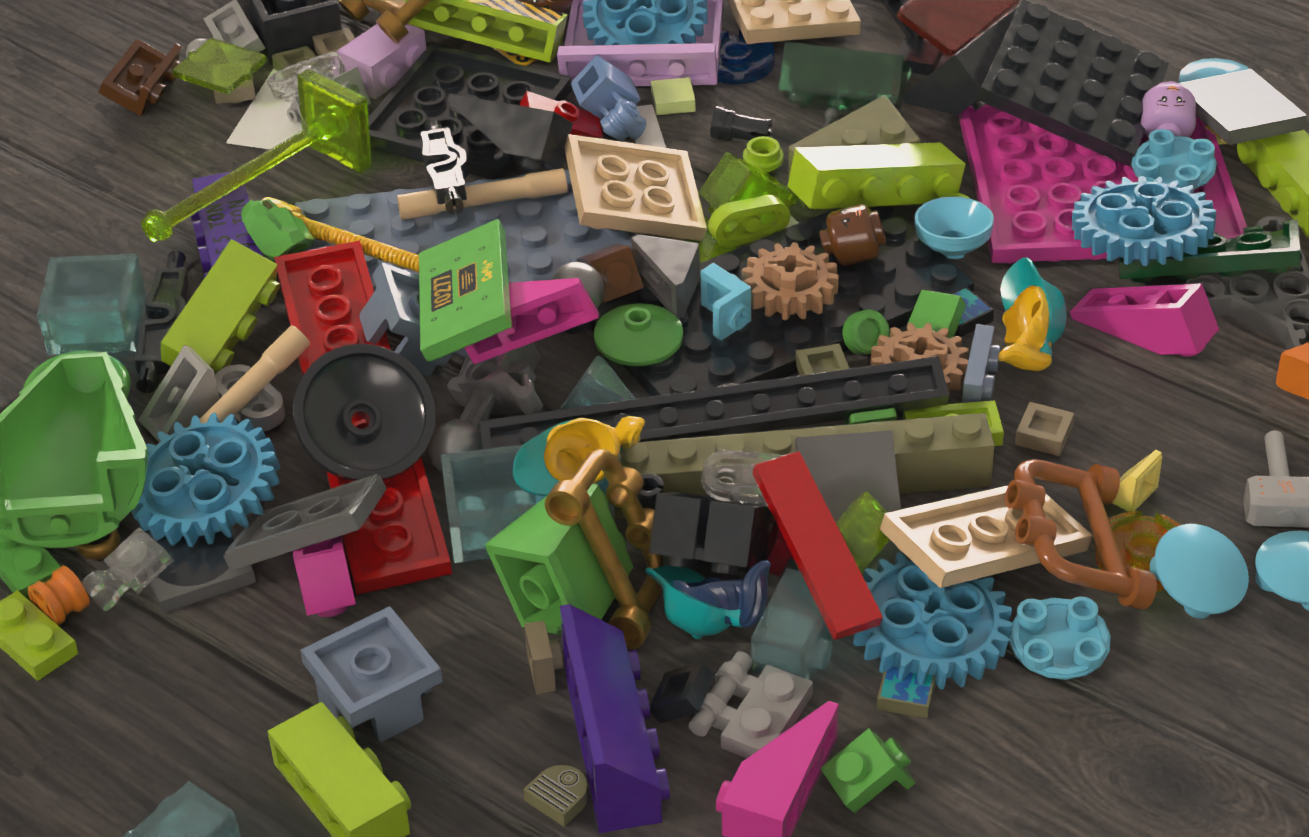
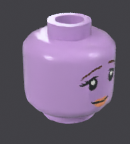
M1170 81L1160 83L1145 93L1142 99L1143 113L1141 115V124L1145 128L1144 133L1148 138L1149 134L1157 129L1169 130L1174 136L1189 137L1192 135L1196 127V100L1189 89L1177 82Z

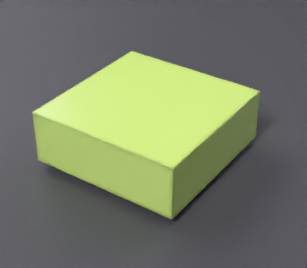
M690 77L651 81V93L656 115L696 111L695 96Z

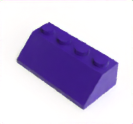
M570 604L561 605L560 618L565 677L598 831L603 833L662 823L661 801L670 799L669 783L665 767L656 769L654 759H660L655 727L646 728L644 720L650 719V707L646 688L637 689L635 681L641 680L637 651H627L622 630Z

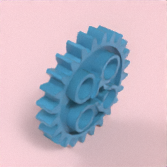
M707 0L583 1L584 13L582 16L584 28H586L588 40H594V45L696 43V36L704 35V25L708 24Z
M1140 176L1138 182H1131L1128 178L1123 177L1122 184L1117 185L1114 182L1106 181V189L1093 186L1091 194H1081V201L1074 203L1072 230H1074L1075 240H1081L1082 248L1092 247V255L1094 256L1106 252L1107 261L1122 257L1124 258V264L1128 265L1134 259H1139L1143 266H1147L1150 259H1156L1160 264L1164 265L1166 264V257L1182 261L1183 252L1196 255L1198 247L1206 248L1208 246V239L1214 238L1216 210L1213 209L1212 200H1205L1206 194L1204 192L1194 193V186L1192 185L1179 188L1178 180L1164 184L1162 177L1156 178L1153 182H1147L1144 176Z
M212 413L207 423L201 424L199 418L195 415L192 417L189 427L184 428L178 421L175 422V433L170 436L159 431L157 435L160 443L157 446L146 444L148 470L145 485L137 506L131 512L144 532L150 530L155 540H159L166 535L172 546L182 536H184L189 547L194 546L199 536H204L208 544H213L215 533L222 531L228 538L232 537L231 526L235 523L246 528L250 526L246 515L249 513L262 515L264 511L259 501L273 500L274 495L270 487L280 483L276 471L281 469L276 457L277 454L270 438H266L261 427L254 429L248 418L238 424L234 414H230L220 423L217 414Z
M900 552L896 553L894 565L881 558L878 561L877 571L869 568L865 569L863 578L883 619L879 626L855 633L853 644L854 646H866L864 653L866 661L876 658L881 659L879 672L884 673V671L894 666L899 668L898 680L901 681L912 672L917 673V680L920 685L925 683L928 675H935V682L939 689H944L947 678H952L960 687L965 686L967 673L975 679L981 680L985 667L995 670L999 657L1005 656L1013 623L1009 621L1012 608L1003 605L1006 595L1004 591L992 592L994 584L992 577L982 580L975 579L940 588L913 561H908Z

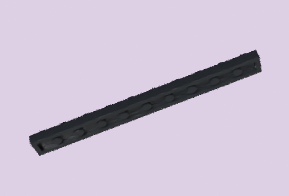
M939 356L484 420L479 421L485 468L486 471L513 467L516 454L530 439L559 423L579 418L597 420L616 428L621 418L628 416L641 417L645 420L639 442L755 433L849 419V416L854 413L895 408L896 412L942 406L947 405L949 393Z

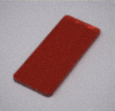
M910 0L900 8L897 18L944 54L953 56L1019 0Z

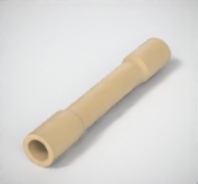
M563 168L529 173L518 178L465 186L467 199L463 200L464 208L514 199H533L564 194L568 192L565 171ZM433 189L397 195L401 220L437 215L442 211H446L445 204L437 203Z
M291 325L263 352L261 359L199 419L201 424L207 423L212 413L217 414L220 423L230 414L236 416L277 374L287 369L311 345L307 337L299 329Z

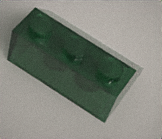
M785 42L778 90L783 96L788 97L789 103L811 105L812 100L827 101V107L840 110H850L851 104L865 106L886 95L897 110H901L903 104L901 96L906 93L911 69L904 55Z

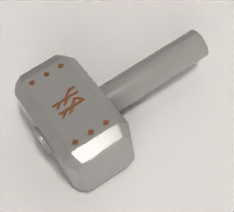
M1270 431L1264 436L1270 476H1252L1247 479L1243 502L1246 522L1252 526L1309 528V477H1290L1283 434L1279 431Z

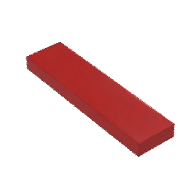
M800 451L755 464L752 472L754 479L833 639L837 640L879 626L883 616Z

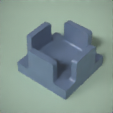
M381 262L372 274L376 290L359 315L367 342L377 344L388 327L391 332L405 336L394 352L405 357L425 376L431 375L437 365L444 367L454 353L467 357L468 353L462 348L432 362H427L420 351L419 275Z
M390 606L300 650L302 662L315 680L319 703L323 702L335 717L343 716L351 728L371 719L374 735L380 742L420 723L424 718L421 694L424 696L432 692L434 686L443 682L441 668Z

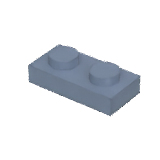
M976 324L963 384L962 403L992 401L995 375H989V372H998V354L1001 351L1000 345H993L994 326Z

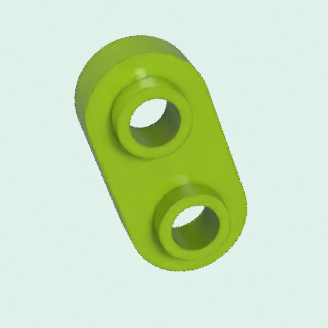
M764 195L729 202L721 205L713 212L708 222V230L723 247L749 244L786 229L790 221V210L775 195Z

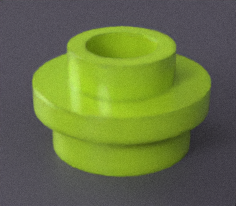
M761 136L751 139L743 152V163L746 167L757 173H769L779 168L784 161L783 150L780 148L778 141L771 137Z

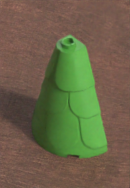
M107 352L60 355L19 392V397L0 413V529H2V536L36 547L66 548L79 546L98 540L119 527L120 521L137 506L145 485L148 470V451L136 425L135 414L127 401L124 384Z

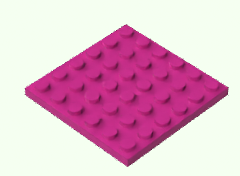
M985 104L977 111H974L970 105L958 114L977 200L986 205L994 216L992 235L987 241L992 263L1012 264L1023 257L1030 258L1032 262L1082 259L1100 260L1107 258L1106 252L1094 256L1092 255V247L1082 248L1081 240H1075L1074 230H1072L1074 203L1081 201L1082 193L1091 194L1093 186L1106 189V181H1111L1118 185L1122 184V178L1126 177L1131 182H1138L1139 178L1135 176L1131 164L1130 166L1124 165L988 104ZM1196 116V127L1189 138L1211 141L1215 146L1214 157L1217 161L1215 175L1205 185L1194 189V193L1204 192L1206 194L1205 200L1213 201V209L1216 210L1214 232L1224 236L1226 239L1235 238L1243 234V228H1246L1247 225L1216 136ZM1143 133L1139 147L1149 141L1145 133Z

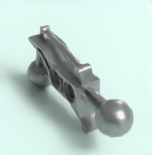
M571 262L558 268L550 280L580 278L597 309L604 299L605 289L603 278L596 269L582 262ZM534 343L477 364L472 362L469 355L465 357L459 376L451 379L447 384L457 404L465 406V409L460 419L442 423L433 432L428 447L433 466L443 475L462 478L474 474L485 462L479 421L488 420L489 416L512 414L522 411L525 414H533L541 411L543 404L535 392L533 383L536 379L533 371L541 355Z

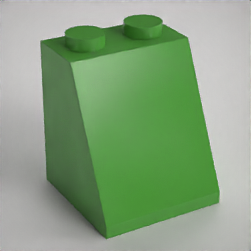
M592 484L587 491L590 501L628 576L633 569V564L626 550V541L615 525L609 511V502L599 485ZM544 497L484 545L521 627H524L525 623L544 620L547 633L562 636L561 605L570 604L601 620L614 600L615 595L580 524L565 526L552 520L545 510L546 497Z

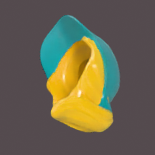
M1023 257L1010 267L1001 283V298L1005 309L1002 320L1006 327L1004 342L1007 347L999 352L998 360L1023 370L1038 372L1050 366L1052 362L1051 347L1064 333L1067 320L1066 303L1061 291L1040 276L1030 258Z
M624 417L618 422L616 428L587 418L559 423L530 439L520 448L513 463L514 480L520 488L528 493L547 496L556 483L563 480H571L586 456L593 450L605 449L618 458V454L622 449L634 447L640 441L645 420L641 417ZM602 470L593 484L600 485L605 482L606 477Z

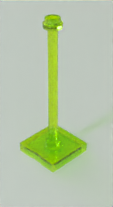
M310 69L303 71L297 75L302 131L166 211L162 212L158 209H152L147 212L145 218L141 221L143 232L154 242L168 239L172 235V227L308 146L362 173L372 166L367 98Z

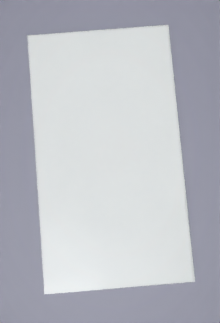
M273 69L257 93L256 99L252 101L226 143L293 153L306 133L304 124L299 122L292 123L288 118L287 110L291 108L294 97L334 77L318 76L287 84L280 74Z

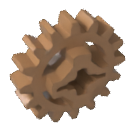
M793 242L790 247H785V249L777 243L774 245L773 252L761 248L758 250V258L749 257L747 259V267L742 269V281L751 286V307L758 309L764 306L765 316L768 317L772 316L775 312H780L783 320H788L790 315H795V313L801 319H806V311L812 310L817 314L822 313L823 304L832 305L834 303V294H838L836 263H829V254L827 253L816 256L814 246L801 250L798 243Z
M908 323L907 331L902 332L898 328L893 327L890 329V337L883 335L878 337V345L872 346L871 366L939 356L950 398V389L962 390L968 365L969 349L961 347L962 338L960 336L949 339V329L947 328L934 332L930 323H926L923 328L917 329L913 323Z

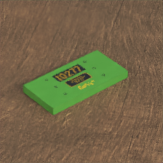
M499 219L419 253L420 351L427 362H432L512 327L506 235Z

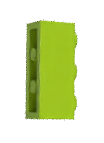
M231 239L162 339L161 361L172 366L183 346L186 345L191 347L214 370V374L224 367L230 366L234 357L232 349L239 339L243 341L248 339L257 323L256 313L262 304L268 307L279 291L280 283L277 282L278 264Z
M320 702L267 731L274 765L332 837H405L410 834L407 810L411 809V802L405 789L398 781L390 783L384 776L377 756L370 748L363 750L357 744L353 730L343 716L335 717L325 704Z

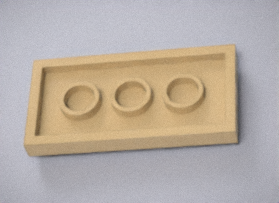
M1007 486L885 513L880 530L898 549L907 555L940 588L1041 563L1033 546L1020 544L1016 541V525L1024 513L1006 507L1005 492ZM1046 494L1043 510L1046 519L1053 520L1056 524L1057 533L1054 545L1057 552L1062 557L1087 551L1093 535Z

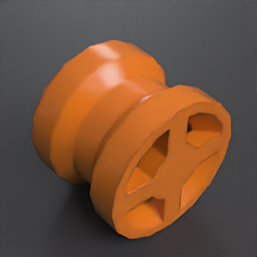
M64 565L53 571L52 578L48 581H37L28 587V595L31 602L58 626L65 622L66 615L70 612H81L90 605L89 597L83 584L74 572Z

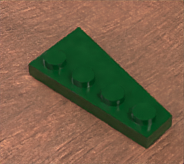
M1298 219L1282 222L1283 230L1266 233L1263 232L1261 225L1243 228V234L1235 238L1226 239L1224 236L1214 232V238L1208 239V246L1206 248L1198 247L1196 255L1183 252L1182 261L1166 257V264L1164 265L1160 264L1156 259H1150L1147 266H1143L1139 259H1134L1130 264L1125 265L1124 258L1119 257L1120 279L1130 278L1133 282L1144 283L1153 281L1158 276L1175 275L1178 279L1188 280L1197 278L1203 273L1219 272L1222 276L1233 277L1242 275L1247 270L1264 269L1266 272L1274 274L1287 272L1292 267H1301Z

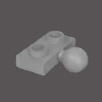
M233 0L204 18L213 38L209 40L197 38L191 41L186 49V57L192 65L206 66L213 63L217 58V53L222 51L231 66H238L243 62L251 60L257 53L264 50L265 46L237 0Z

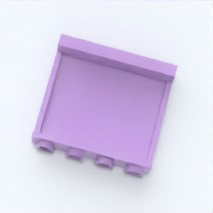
M573 0L565 46L558 47L559 74L570 76L573 81L589 62L598 55L630 76L634 86H651V81L690 77L692 85H717L724 0H707L708 24L704 25V35L696 36V43L594 45V40H588L583 23V1L586 0Z

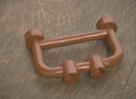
M1029 459L1021 462L1014 472V480L1009 483L1005 492L1006 507L1024 513L1016 525V541L1020 544L1033 546L1041 564L1060 580L1118 595V600L1123 606L1139 610L1147 609L1152 604L1156 595V577L1151 571L1134 567L1125 569L1104 505L1111 504L1117 496L1120 486L1118 471L1115 468L1100 464H1094L1088 471L1044 460ZM1033 478L1078 489L1105 571L1071 563L1057 552L1054 545L1057 527L1053 520L1046 519L1043 510L1046 497L1045 489L1043 486L1036 485Z

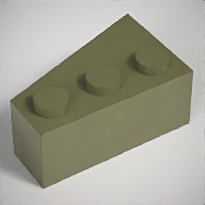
M883 95L789 146L788 181L795 148L920 143V139L886 95ZM793 192V194L796 196V198L798 199V201L800 202V204L803 206V208H804L805 210H806V209H810V208Z

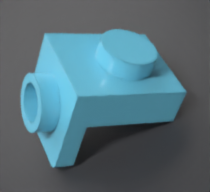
M715 263L701 270V305L713 312V336L723 340L735 331L742 329L751 321V286Z

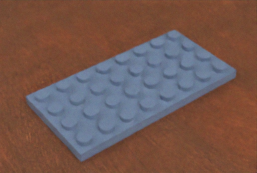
M564 170L567 180V193L466 207L459 214L454 209L455 215L442 211L437 215L401 220L397 195L432 190L431 187L407 190L396 189L390 192L354 194L347 197L330 199L317 198L295 203V206L301 209L302 214L306 218L418 255L422 251L499 219L505 229L508 278L510 283L550 280L558 268L563 265L577 262L576 258L614 244L630 246L632 250L631 237L638 235L628 231L606 228L594 229L589 226L580 225L569 170ZM526 174L493 180L480 179L475 182H467L465 186L518 178ZM314 238L312 246L306 251L335 244ZM364 254L374 292L376 285L372 274L381 262L419 275L418 272Z

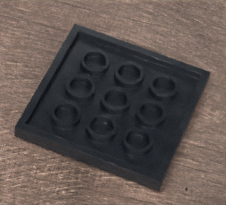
M1021 0L976 100L1130 166L1145 130L1141 124V115L1143 113L1142 99L1146 92L1163 82L1169 62L1160 59L1154 53L1142 51L1123 43L1115 36L1105 35L1091 29L1078 20L1068 19L1052 12L1041 4Z
M431 43L356 131L357 142L361 146L424 161L421 132L425 131V123L429 119H431L432 126H434L433 119H438L442 124V128L450 129L453 143L465 150L469 173L488 179H502L507 176L518 160L502 151L448 103L449 94L520 106L526 91L556 101H564L572 91V79L570 76Z

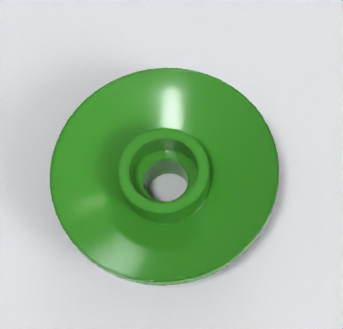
M635 303L614 308L604 314L594 328V343L598 351L607 359L627 366H647L662 362L676 353L683 341V327L677 316L663 307L652 304Z

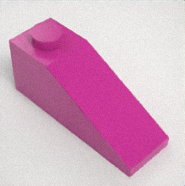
M580 278L509 283L512 327L469 345L464 349L472 362L477 364L599 318V312Z
M1202 284L1091 289L1070 311V315L1075 321L1159 355L1180 354L1182 357L1194 356L1202 352L1206 344L1219 331Z
M342 535L293 551L294 564L307 616L317 613L320 617L336 616L345 612L347 606L356 605Z
M828 701L742 761L732 782L727 780L723 782L716 800V811L722 813V836L791 837L822 772L820 768L826 763L838 738V703Z

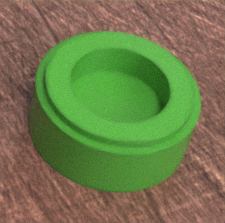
M870 309L853 313L847 318L843 326V339L846 346L853 353L861 356L871 355L872 346L878 345V337L880 335L890 336L889 325L886 319L879 312Z

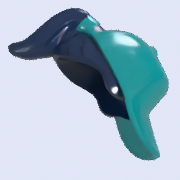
M763 560L755 564L744 579L722 581L716 577L705 579L687 567H647L645 572L663 589L664 611L667 620L685 632L692 634L693 638L701 639L703 636L719 634L731 625L748 628L759 622L767 602V578L771 563L768 560Z

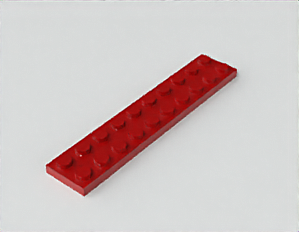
M360 240L274 257L275 263L278 264L277 275L289 324L299 329L311 344L298 357L302 376L319 357L342 346L371 344L390 349L386 331L377 344L367 342L359 318L360 312L374 293ZM359 416L352 418V423L356 428L364 429L367 427V422L364 418ZM421 457L402 474L383 481L387 490L361 528L342 535L356 595L452 574L450 557ZM326 471L330 489L353 482L339 478Z

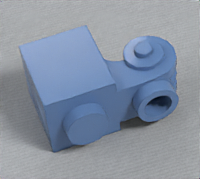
M596 55L571 82L579 105L602 119L600 123L607 135L620 141H624L627 137L631 139L639 138L645 131L647 123L646 119L640 115L636 106L641 99L631 77Z

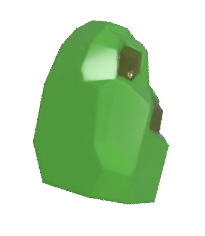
M270 199L262 201L250 200L244 206L241 216L248 233L260 251L274 263V257L303 252L312 246L314 238L308 228L287 207L279 208Z

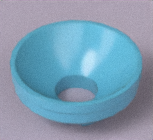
M942 197L924 203L915 213L917 237L926 246L942 253L949 259L964 258L966 253L981 247L992 235L994 222L992 211L986 205L973 199Z

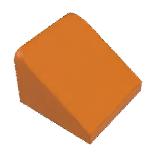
M1309 342L1286 350L1281 354L1276 378V385L1279 388L1308 400Z

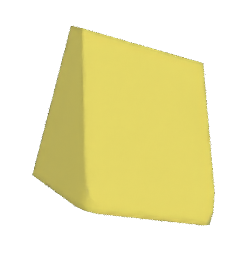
M1158 450L1153 451L1120 478L1119 490L1112 502L1113 504L1132 513L1158 488L1162 452Z

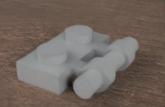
M739 651L731 661L724 662L715 674V685L706 694L700 711L694 713L695 715L688 726L695 735L701 737L705 736L711 727L722 730L721 748L748 758L794 726L813 695V681L768 664L758 678L751 676L747 672L753 665V659L747 653ZM732 695L744 699L738 709L726 705Z

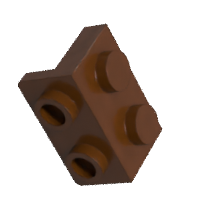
M136 38L103 80L98 93L141 116L149 104L156 106L159 103L167 87L165 83L167 81L174 83L183 67V63L178 61L183 47L175 43L166 55Z

